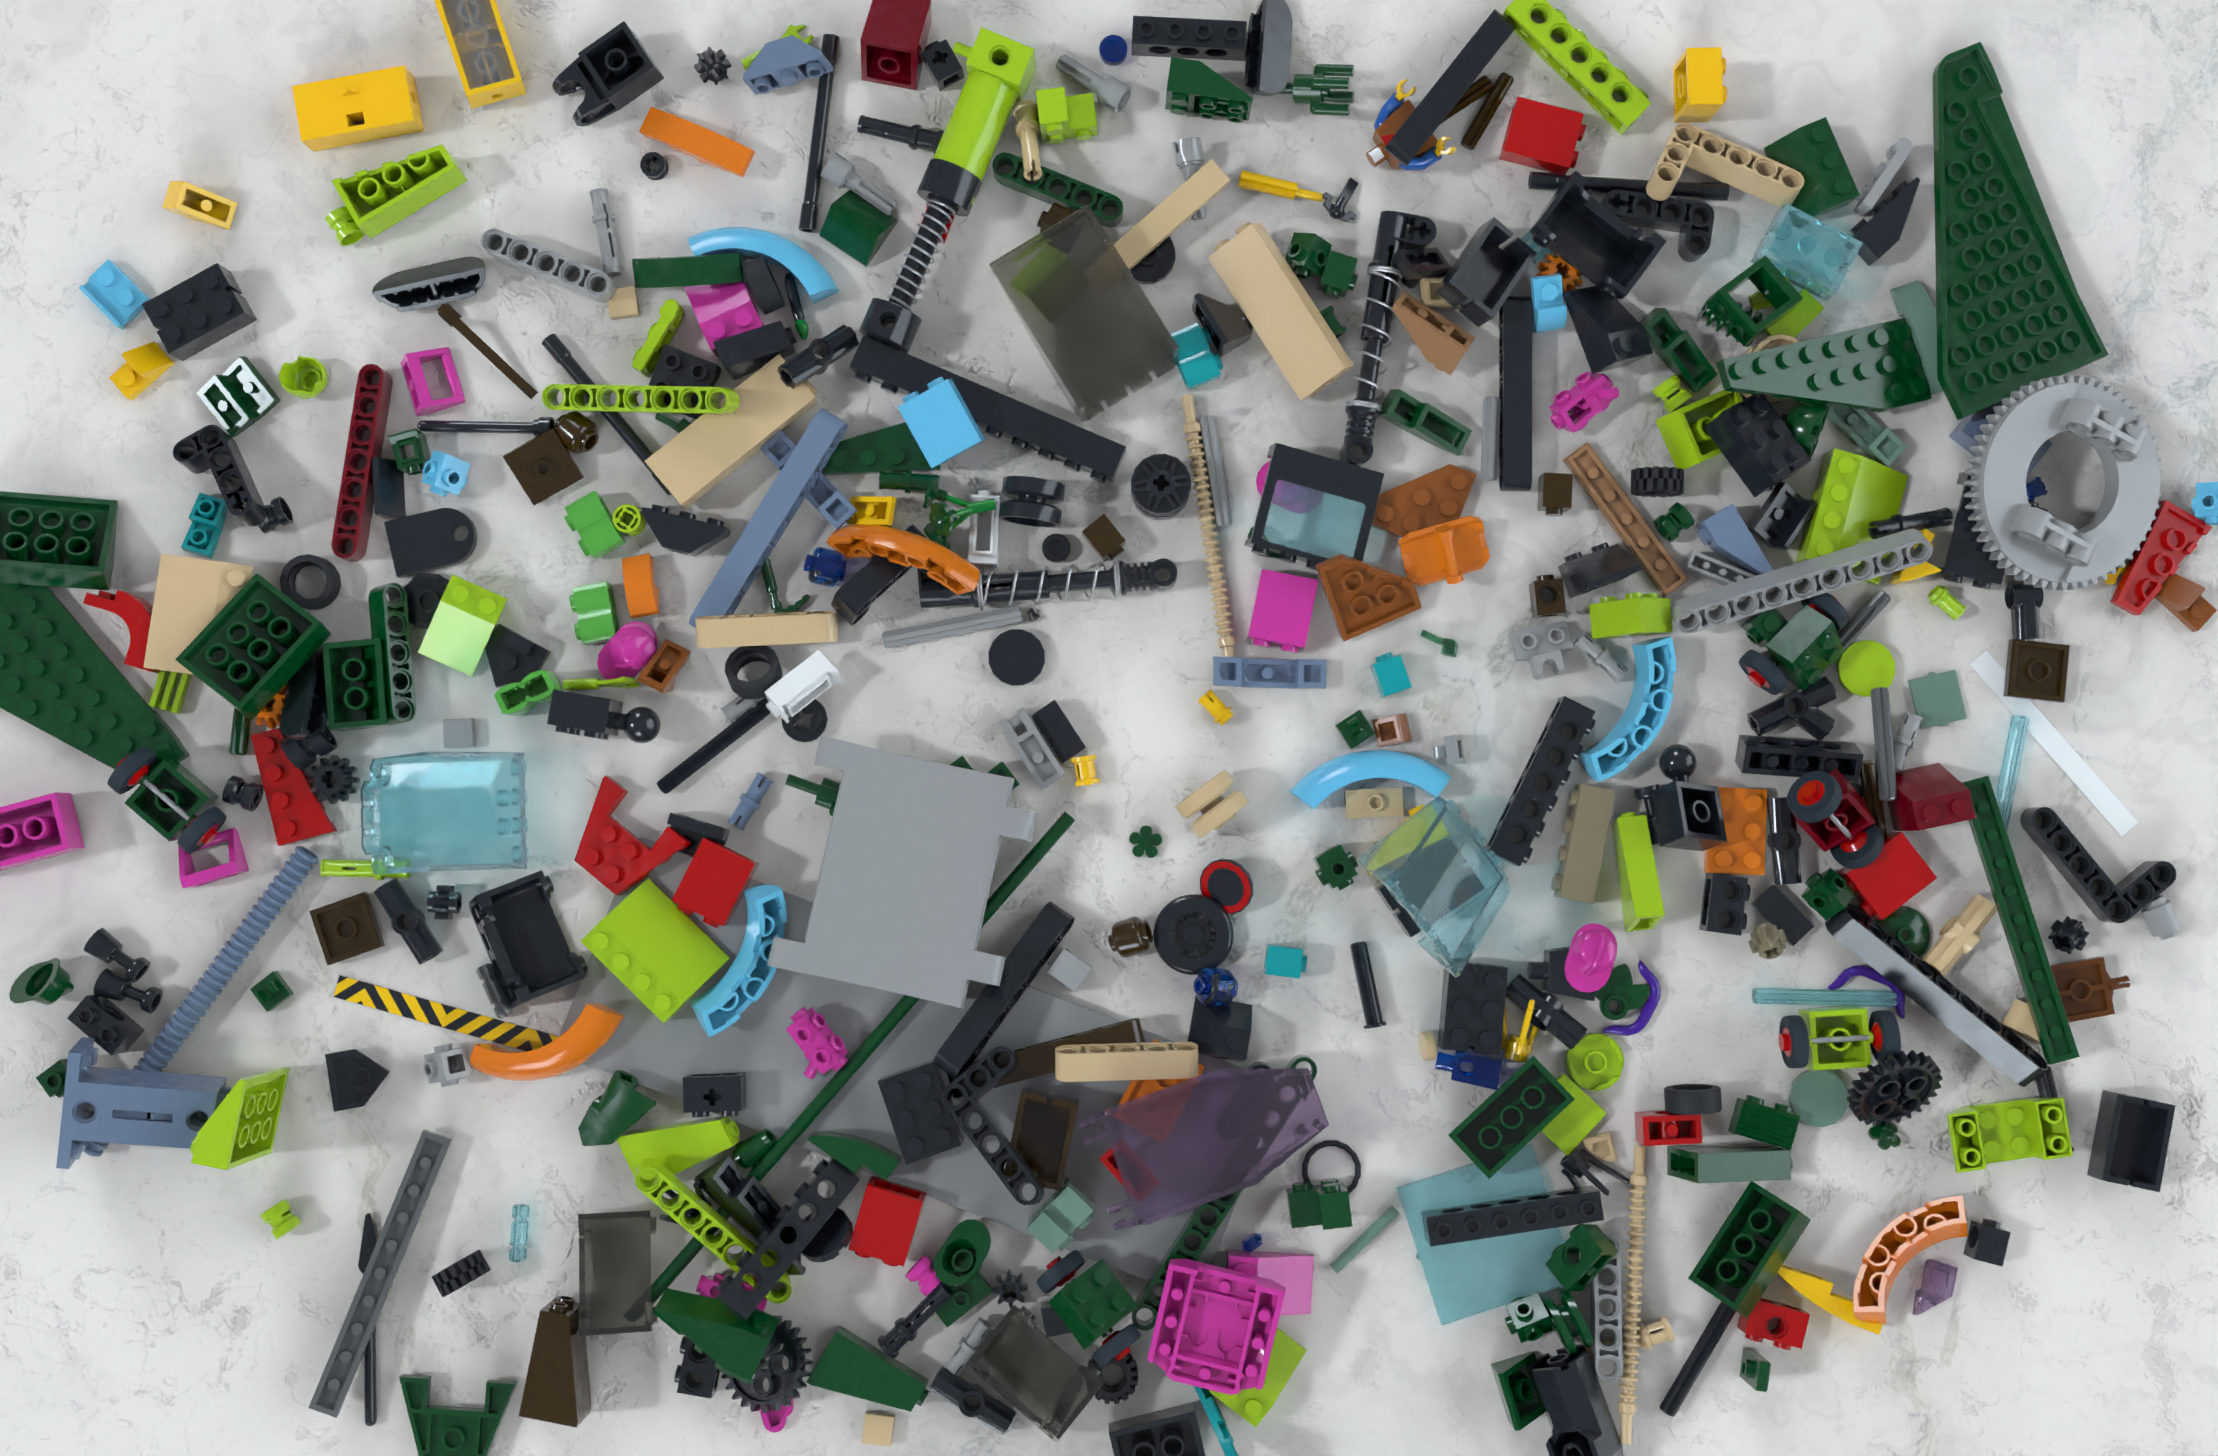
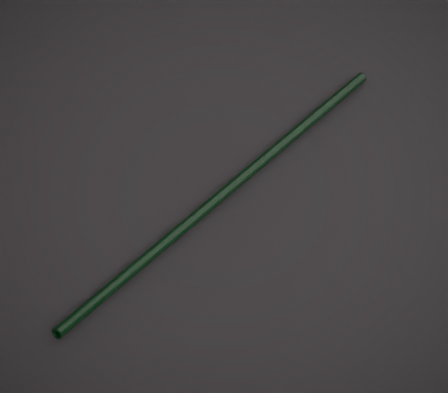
M1064 811L989 897L982 927L1076 821L1067 812ZM904 995L747 1176L754 1175L759 1183L920 998ZM721 1207L716 1210L726 1220L730 1217ZM711 1227L706 1233L714 1236L720 1228ZM693 1236L625 1314L629 1322L636 1325L660 1298L665 1289L673 1283L701 1251L704 1245Z

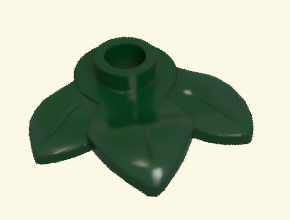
M1626 964L1613 968L1606 984L1595 991V997L1600 1001L1599 1008L1602 1015L1610 1020H1620L1627 1014L1628 1010L1640 1008L1648 997L1649 986L1633 984L1630 969ZM1612 1000L1618 1003V1008L1615 1011L1609 1009V1003Z

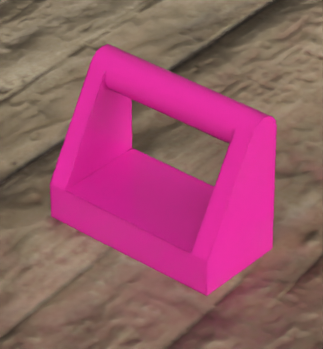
M449 347L405 354L400 364L416 416L428 415L466 402ZM441 358L452 397L432 400L421 364Z
M235 827L219 832L213 841L198 849L201 850L228 841L229 863L196 872L191 854L185 852L178 845L179 878L182 888L199 887L249 871L240 837Z

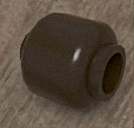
M577 411L560 416L555 423L556 434L563 445L573 453L589 452L598 442L599 435L596 424Z
M1130 917L1114 923L1112 935L1108 936L1112 951H1117L1124 958L1146 952L1150 947V943L1153 942V935L1148 922L1142 921L1139 917Z

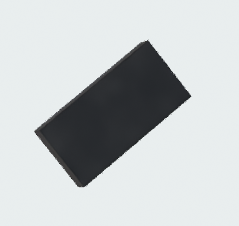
M1771 884L1751 903L1768 923L1776 925L1777 930H1784L1787 942L1791 946H1794L1814 927L1774 884Z

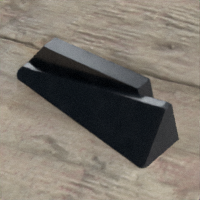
M730 1156L723 1157L694 1178V1181L754 1241L766 1227L771 1230L778 1221L774 1217L781 1207L754 1175L746 1176L744 1179ZM782 1228L780 1231V1239L783 1243L789 1244L793 1239V1234L788 1228ZM765 1251L774 1260L773 1255L769 1251ZM801 1253L786 1270L789 1275H804L806 1272V1267L801 1265Z

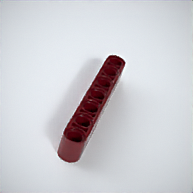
M375 364L363 366L358 373L331 543L332 551L337 557L351 562L361 560L367 550L374 506L373 458H381L393 385L391 375ZM379 373V382L375 385H371L372 377L375 374ZM375 401L376 407L374 411L367 413V405ZM370 429L371 437L363 442V433L365 430ZM363 457H366V466L363 469L359 470V460ZM361 485L362 493L359 497L355 498L353 491L356 486ZM357 513L358 520L356 524L350 526V516ZM352 541L354 545L353 550L346 554L345 545L347 542Z

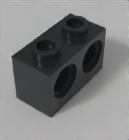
M1706 873L1699 930L1741 936L1742 930H1745L1747 925V914L1744 913L1745 901L1749 900L1751 887L1747 884L1748 878ZM1729 882L1733 886V894L1731 897L1726 898L1722 890L1723 886ZM1726 911L1730 916V921L1728 925L1723 927L1719 922V916L1722 912Z
M683 1336L679 1351L680 1354H684L682 1365L677 1366L674 1382L678 1383L677 1393L711 1399L717 1391L720 1370L715 1366L716 1362L710 1356L700 1354L694 1348L695 1343L688 1337ZM690 1372H699L703 1377V1382H694L690 1377Z

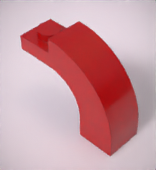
M99 590L98 595L86 593L83 604L113 612L120 616L127 624L130 632V645L124 664L149 672L159 673V670L143 668L153 606L143 598L121 590H117L116 595Z

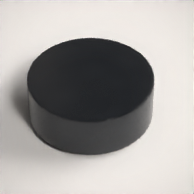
M1051 534L1043 541L1042 552L1048 561L1060 563L1065 561L1070 555V543L1065 536Z

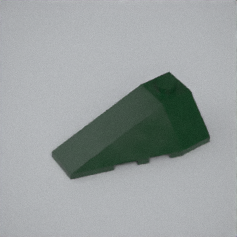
M669 1288L665 1289L653 1312L677 1334L685 1335L695 1343L694 1348L699 1353L705 1352L716 1362L715 1366L721 1372L747 1384H750L780 1319L756 1308L746 1320L741 1321L717 1299Z

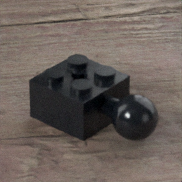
M553 690L547 724L556 726V732L580 736V731L584 730V736L608 740L609 735L618 736V730H622L630 740L636 743H648L657 737L661 728L659 716L648 707H636L625 714L621 713L623 702L559 690Z
M1681 744L1667 747L1659 758L1661 772L1664 776L1673 780V782L1651 791L1660 847L1705 851L1727 842L1718 786L1689 783V777L1696 769L1697 759L1689 747Z

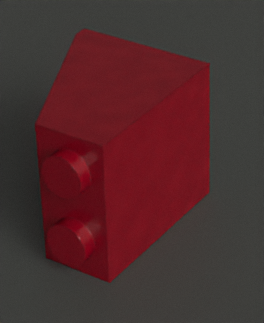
M872 0L860 39L861 76L863 81L917 91L923 64L921 52L925 51L931 24V0Z
M1940 763L1903 770V772H1895L1897 799L1887 801L1894 831H1920L1976 818L1970 790Z

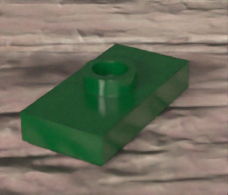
M979 1272L976 1277L959 1286H951L950 1288L954 1295L936 1311V1314L948 1328L991 1294L992 1287Z
M1743 1347L1740 1377L1756 1391H1768L1771 1363L1754 1349Z

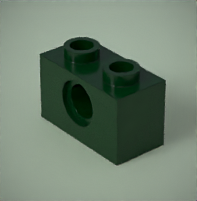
M1579 1224L1574 1227L1569 1233L1570 1237L1564 1244L1557 1246L1552 1251V1257L1545 1263L1565 1291H1583L1619 1252L1598 1225ZM1579 1251L1581 1252V1260H1579Z

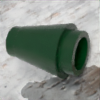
M764 1129L737 1143L736 1149L732 1152L736 1163L744 1169L755 1167L776 1142L774 1134L769 1129Z

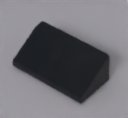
M373 458L375 514L385 519L405 517L404 472L398 470L396 460Z
M1055 700L1032 715L1035 723L1062 764L1086 749V746Z

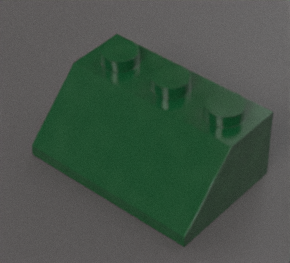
M1826 117L1802 126L1764 148L1767 158L1795 169L1804 178V185L1794 202L1788 206L1797 226L1847 206L1860 195Z
M382 638L322 643L328 729L347 731L388 725Z

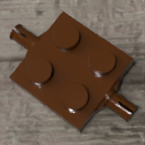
M2097 956L2050 965L2068 1022L2115 1014L2112 1001L2113 990L2130 987V983L2126 982L2130 981L2128 976L2125 975L2117 978L2109 976L2106 971L2104 957Z

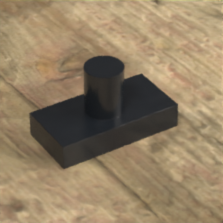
M1437 247L1398 250L1392 258L1403 274L1402 284L1410 289L1415 288L1421 278L1446 276L1451 269V266Z

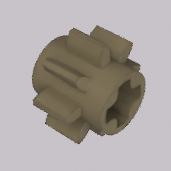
M1770 923L1760 924L1750 934L1752 940L1748 942L1752 953L1758 952L1759 956L1764 959L1777 958L1782 954L1783 949H1786L1784 943L1787 942L1784 930H1777L1776 925Z

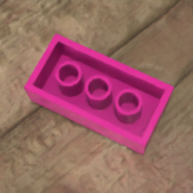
M55 792L0 807V871L85 848L71 793Z

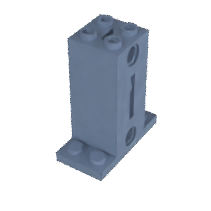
M82 1037L68 1052L56 1168L69 1169L75 1160L80 1159L82 1151L87 1150L89 1141L190 1149L194 1137L197 1136L203 1125L231 1091V1087H226L227 1077L91 1067L97 1062L98 1048H94V1038Z

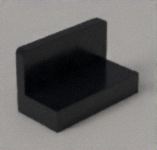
M670 813L667 824L671 825L670 827L674 828L691 842L687 848L680 851L695 855L703 838H710L725 846L730 829L678 813Z

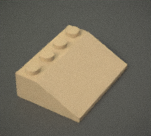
M161 554L143 668L193 675L175 659L248 583L252 577L253 566Z

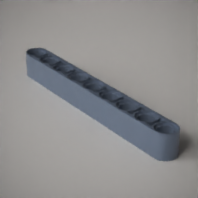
M824 408L817 412L689 619L691 626L696 628V617L733 615L760 572L764 563L763 560L768 559L832 453L842 440L848 428V423Z

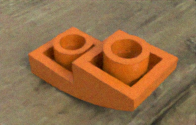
M646 553L623 558V580L630 617L634 619L658 614L659 588L654 584L653 557Z

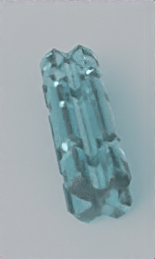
M516 1204L512 1207V1218L514 1220L511 1222L510 1245L512 1248L509 1249V1260L512 1262H523L527 1255V1249L524 1246L528 1240L529 1221L526 1218L529 1217L530 1207L526 1204Z

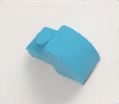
M1555 273L1530 277L1532 331L1538 333L1563 329L1566 325L1567 309L1563 303L1561 274Z

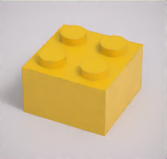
M1722 47L1687 48L1673 66L1674 123L1709 122L1723 103L1726 102L1727 87L1723 86L1722 77L1726 71V59L1722 57Z

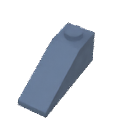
M1733 503L1696 524L1699 529L1697 534L1701 542L1739 568L1756 576L1773 571Z

